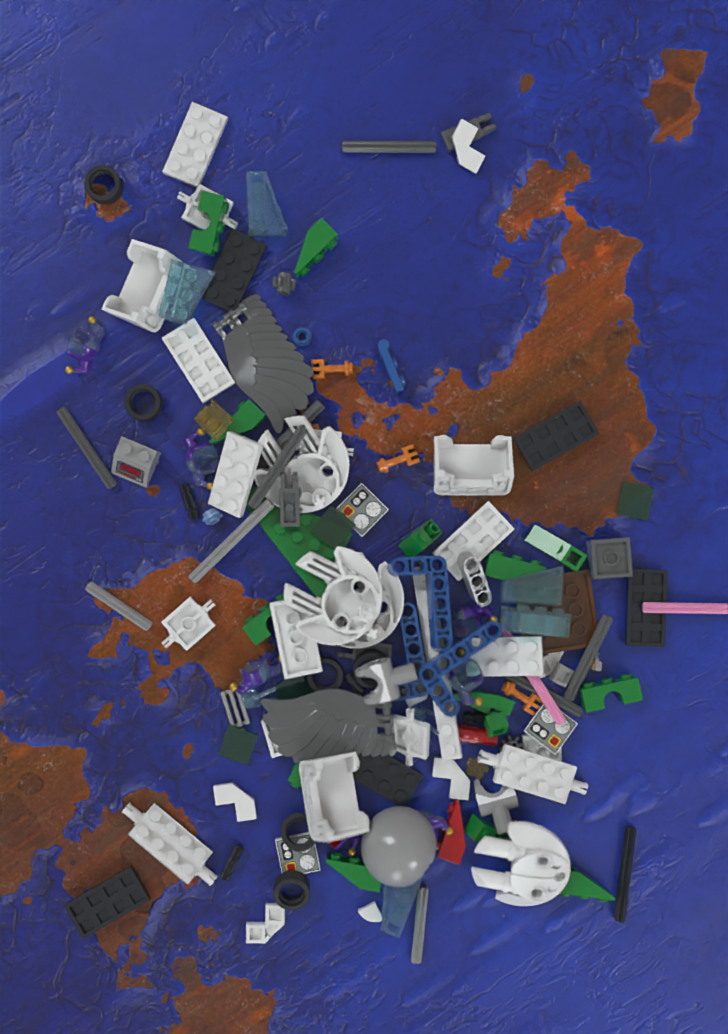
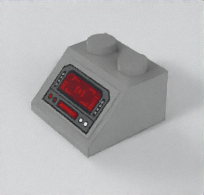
M121 436L114 453L111 473L147 488L161 452Z

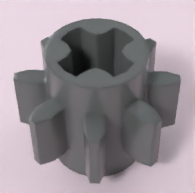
M280 272L278 277H273L272 286L276 289L277 294L290 295L291 291H295L296 279H292V274Z
M507 734V738L505 740L500 739L503 743V746L504 743L510 745L514 744V746L518 748L524 745L522 742L517 743L519 739L517 735L514 738H511V736Z

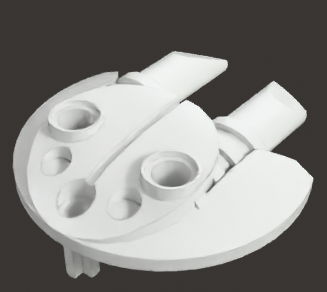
M305 416L287 417L285 421L293 433L299 425L305 427L307 433L300 442L303 452L299 453L298 456H294L291 460L289 459L281 471L286 472L287 475L286 487L293 486L292 474L293 472H298V487L301 490L300 513L320 510L332 503L340 495L347 482L349 456L346 446L341 437L330 426L324 428L322 436L318 437ZM268 429L258 441V443L263 444L261 454L269 465L268 469L259 468L256 470L254 479L258 487L282 452ZM330 466L333 469V473L326 474L323 468ZM280 474L265 496L279 508Z
M338 546L334 551L336 558L334 563L311 551L295 564L325 580L328 586L325 589L326 592L323 593L322 599L318 596L314 597L288 583H285L284 604L307 615L306 619L298 621L295 628L308 639L326 645L345 644L361 637L374 624L382 604L380 579L371 563L359 553ZM357 581H362L365 585L362 592L354 590V584ZM340 616L347 619V624L344 627L336 625V619Z
M357 552L364 558H366L362 552ZM387 562L380 564L377 572L382 587V602L387 603V611L384 613L379 612L374 624L361 637L339 646L365 648L375 645L388 637L398 625L404 608V592L399 577L389 574ZM357 581L358 589L355 591L362 592L365 585L362 581ZM343 616L336 619L338 627H344L347 623V619Z
M521 821L509 822L508 834L511 840L484 836L476 846L475 853L507 858L508 861H512L511 872L505 871L504 873L477 867L471 868L476 885L496 889L495 899L506 904L534 906L545 903L556 897L568 882L570 858L565 845L554 833L537 824Z

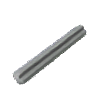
M89 582L85 590L143 630L148 631L153 623L94 582Z
M426 886L418 887L411 962L414 964H421L429 892Z

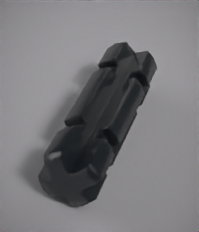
M183 484L179 486L180 492L183 494L182 498L186 510L189 511L190 521L199 519L200 515L196 510L197 505L193 493L190 492L192 491L190 485Z
M464 712L463 721L464 723H484L485 716L488 714L484 712H474V714L472 712Z
M234 845L233 853L230 854L220 874V879L226 882L230 880L232 872L244 851L242 845Z

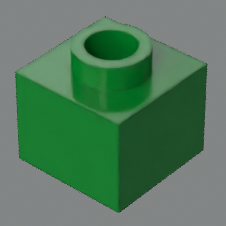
M491 712L485 716L483 724L488 738L507 733L509 724L504 712Z

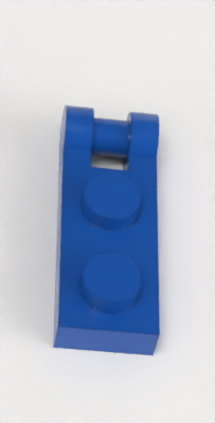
M382 339L378 343V352L395 393L398 394L403 392V386L406 384L403 376H398L396 371L398 364L395 357H390L388 352L389 342Z

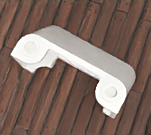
M132 239L127 249V256L133 262L129 275L119 297L115 295L108 296L101 310L148 331L157 332L164 322L184 276L185 264L165 249Z
M447 435L434 436V493L438 495L498 496L510 493L514 479L511 437L496 436L492 439L491 444H453V440Z
M356 752L305 760L299 764L308 829L314 841L331 842L370 831L368 815L358 809L352 773L357 771L360 764Z

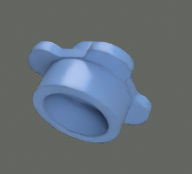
M212 508L203 513L204 518L202 521L206 525H214L219 522L223 515L216 508Z

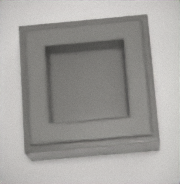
M557 662L548 679L566 688L575 671Z

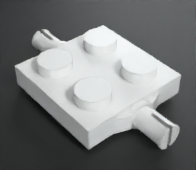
M199 184L195 193L191 196L180 191L177 199L187 203L186 210L181 218L197 228L205 230L210 225V217L201 214L197 210L201 192L203 190L215 194L218 193ZM227 199L229 210L227 214H224L223 222L236 229L238 222L229 218V213L234 203Z
M189 597L161 622L169 632V636L161 642L162 645L166 644L164 647L168 648L176 641L186 651L189 650L216 626L208 614V611L216 605L212 603L213 600L210 599L205 605L201 606L192 597Z
M411 708L406 709V717L397 714L393 715L394 727H392V731L395 733L396 751L405 755L406 766L413 765V757L426 760L429 756L430 724L414 719L415 710L413 708L412 710Z

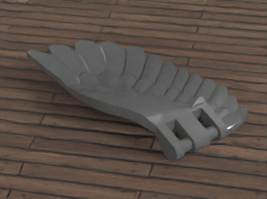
M256 294L243 300L238 304L239 307L235 310L231 309L222 316L223 319L219 322L215 321L212 326L223 339L230 373L235 383L260 406L269 418L275 432L279 434L284 428L285 418L297 416L296 409L301 411L307 409L309 403L307 396L314 392V386L310 380L314 372L309 365L303 362L305 357L295 351L296 347L293 343L287 341L288 337L286 334L280 333L282 328L276 325L277 320L272 316V311L266 308V303L260 301L261 296ZM244 313L248 320L242 324L238 316ZM229 325L233 331L226 335L222 328Z
M326 688L289 700L262 698L261 700L263 707L268 711V713L263 714V721L273 728L269 732V739L272 743L278 745V752L281 755L293 757L294 763L348 752H356L357 755L362 753V756L371 755L372 757L378 755L384 757L387 754L394 756L396 754L395 733L392 731L394 721L393 714L390 711L392 701L379 704H365L364 696L340 688ZM375 708L383 709V714H376ZM377 727H383L385 733H378Z

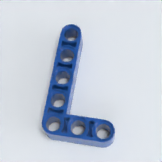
M442 556L399 557L390 561L387 570L394 577L425 575L430 645L436 652H446L453 645L446 560ZM415 561L420 564L419 571H416L413 567ZM433 561H437V562H438V564H439V569H438V570H435V569L433 568V566H432V562H433ZM396 562L401 564V572L395 570L394 564ZM435 580L440 582L439 590L434 587ZM437 599H439L442 603L441 609H438L435 606V601ZM439 618L443 621V627L441 629L437 626V620ZM440 638H442L445 642V646L443 648H440L438 645V641Z
M405 602L400 623L407 664L413 663L415 665V663H420L423 665L426 663L418 608L412 602ZM408 605L413 608L411 616H406L404 613V608ZM410 624L416 627L414 635H410L407 631ZM412 644L419 646L420 651L418 654L411 652L410 647ZM425 669L422 673L424 679H429L428 669ZM418 678V680L401 684L407 688V694L391 701L423 697L428 692L427 690L424 693L418 691L417 684L421 682Z
M493 621L484 623L454 643L449 650L441 652L418 669V678L445 716H455L459 711V705L441 677L498 639L502 634V627L499 623ZM490 625L496 627V633L492 636L488 634V627ZM477 635L480 638V644L474 647L471 640ZM461 646L464 649V654L462 657H457L455 650ZM443 657L448 660L446 668H440L439 660ZM425 669L432 671V676L429 679H424L422 676ZM437 685H441L443 688V692L439 696H435L433 693V689ZM447 702H452L454 705L451 712L444 710Z

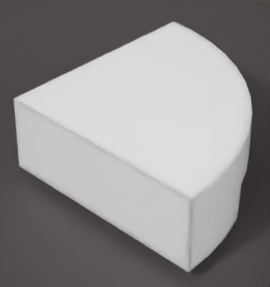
M376 901L358 909L359 914L367 921L380 922L384 920Z

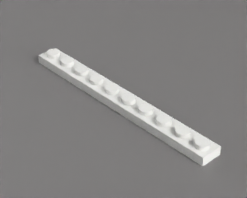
M415 567L414 569L419 571L420 567ZM425 575L413 576L426 662H428L441 652L434 651L430 645ZM436 600L435 606L438 608V602ZM439 618L437 620V626L441 629V621ZM442 638L438 641L440 648L445 646ZM443 657L439 660L440 668H446L448 665L447 659ZM428 669L429 678L432 676L430 669ZM447 672L441 678L452 693L451 683H449L450 679L448 680L449 672ZM437 685L433 689L435 696H439L443 692L441 685ZM433 701L442 761L462 758L456 715L453 717L445 716ZM447 702L444 706L446 712H451L454 708L452 702Z

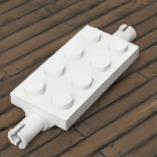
M505 743L499 754L495 755L484 750L479 752L481 756H478L477 761L491 765L495 769L492 780L494 783L566 804L570 790L583 795L587 792L583 788L588 789V783L574 779L577 770L575 765Z
M129 802L122 811V813L135 822L134 828L128 835L186 884H189L193 877L198 875L211 886L218 875L205 866V862L213 851L155 803L146 813H141Z

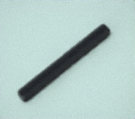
M634 826L625 827L614 919L617 922H624L626 917L637 831Z

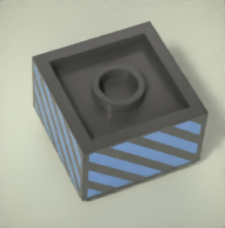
M630 537L586 540L588 569L591 579L633 576Z

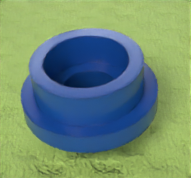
M299 327L293 332V340L298 346H306L311 342L312 334L309 329ZM305 334L306 338L304 340H300L299 335Z

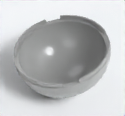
M394 806L384 809L370 820V831L363 833L361 841V854L369 873L379 882L392 887H404L418 881L424 875L423 873L427 870L430 863L432 864L436 851V837L429 820L419 811L405 806Z

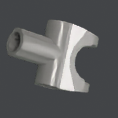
M390 658L371 661L355 670L357 677H372L378 682L376 689L363 697L365 704H379L395 700L401 696L398 685L418 680L413 663L393 668Z
M479 779L474 780L476 801L481 817L492 814L497 834L508 833L509 822H512L509 809L519 807L514 788L502 785L498 792L488 793L481 786Z

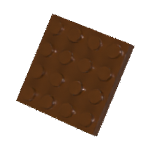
M589 569L512 581L521 636H542L543 654L587 648L598 625Z

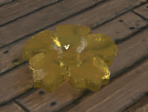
M470 757L467 760V775L473 777L475 774V778L481 780L484 776L483 772H488L489 767L487 764L479 763L477 761L478 757H475V760Z

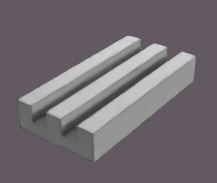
M228 689L220 693L231 729L250 724L242 694L237 693L245 719L244 721L241 720L233 692L236 691ZM226 694L230 696L237 723L234 721Z

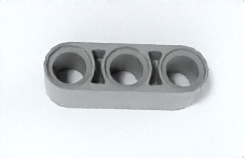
M469 551L460 553L457 562L470 598L481 607L489 605L492 595L479 559ZM471 559L470 564L466 565V562ZM477 576V579L472 582V579Z

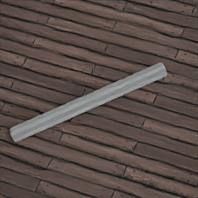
M269 499L265 500L189 574V579L193 583L198 582L274 508L272 501Z

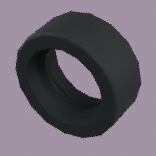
M108 165L94 166L85 176V190L93 201L99 204H112L123 193L122 179L115 169ZM100 175H110L115 182L113 191L104 196L95 193L93 189L95 179Z
M138 384L128 390L125 395L124 404L126 411L133 418L140 421H150L160 414L163 400L158 390L152 386ZM143 391L152 394L155 400L154 408L146 414L138 413L132 404L135 395Z
M367 649L356 657L353 675L361 686L366 688L377 687V680L357 677L355 670L366 659L378 660L387 658L381 651Z
M320 657L321 664H329L336 670V680L330 686H321L315 681L313 673L307 675L309 686L314 691L326 688H339L343 681L341 664L332 657Z
M297 812L289 815L284 820L281 826V837L288 848L293 851L303 852L309 850L316 841L310 836L306 842L296 844L289 838L288 831L291 824L298 820L307 823L306 813Z
M295 870L281 873L274 883V900L277 905L286 910L302 908L308 903L310 898V882L307 876ZM288 883H295L303 888V893L296 897H288L281 893V888Z

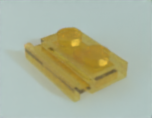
M212 399V403L209 406L206 405L196 415L194 420L217 441L229 428L228 425L231 421L234 423L235 420Z

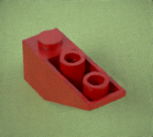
M454 799V802H450L448 806L447 821L444 820L447 826L453 828V833L448 835L441 828L443 833L441 839L438 838L436 841L437 857L459 865L466 845L459 800Z

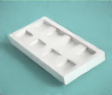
M192 102L162 171L163 174L197 188L203 180L228 117Z
M195 318L162 337V340L203 404L235 384L232 376Z
M232 431L227 432L208 504L238 518L243 517L263 444Z
M487 501L432 554L434 556H442L446 560L447 570L457 581H460L463 578L457 562L460 553L469 551L481 561L514 528ZM471 559L466 562V565L470 564Z
M542 636L499 637L471 656L472 660L466 661V677L478 676L481 672L483 676H543ZM479 637L472 638L471 643L474 647L480 644Z

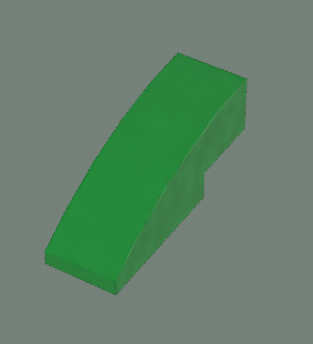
M472 690V698L480 697L483 702L480 706L476 704L469 706L486 714H489L491 708L509 716L516 702L498 693ZM453 691L454 698L462 702L459 691Z

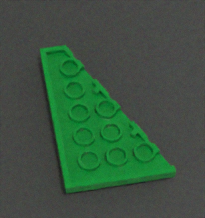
M254 485L251 487L246 509L251 514L256 510L248 505V502L258 489ZM264 497V499L262 500V502L260 503V505H261L265 500H267L266 497ZM274 505V508L258 524L314 596L321 598L328 585L325 583V580L295 564L311 551L334 563L336 561L334 555L336 547L346 548L352 533L310 512L300 513V527H280V508Z

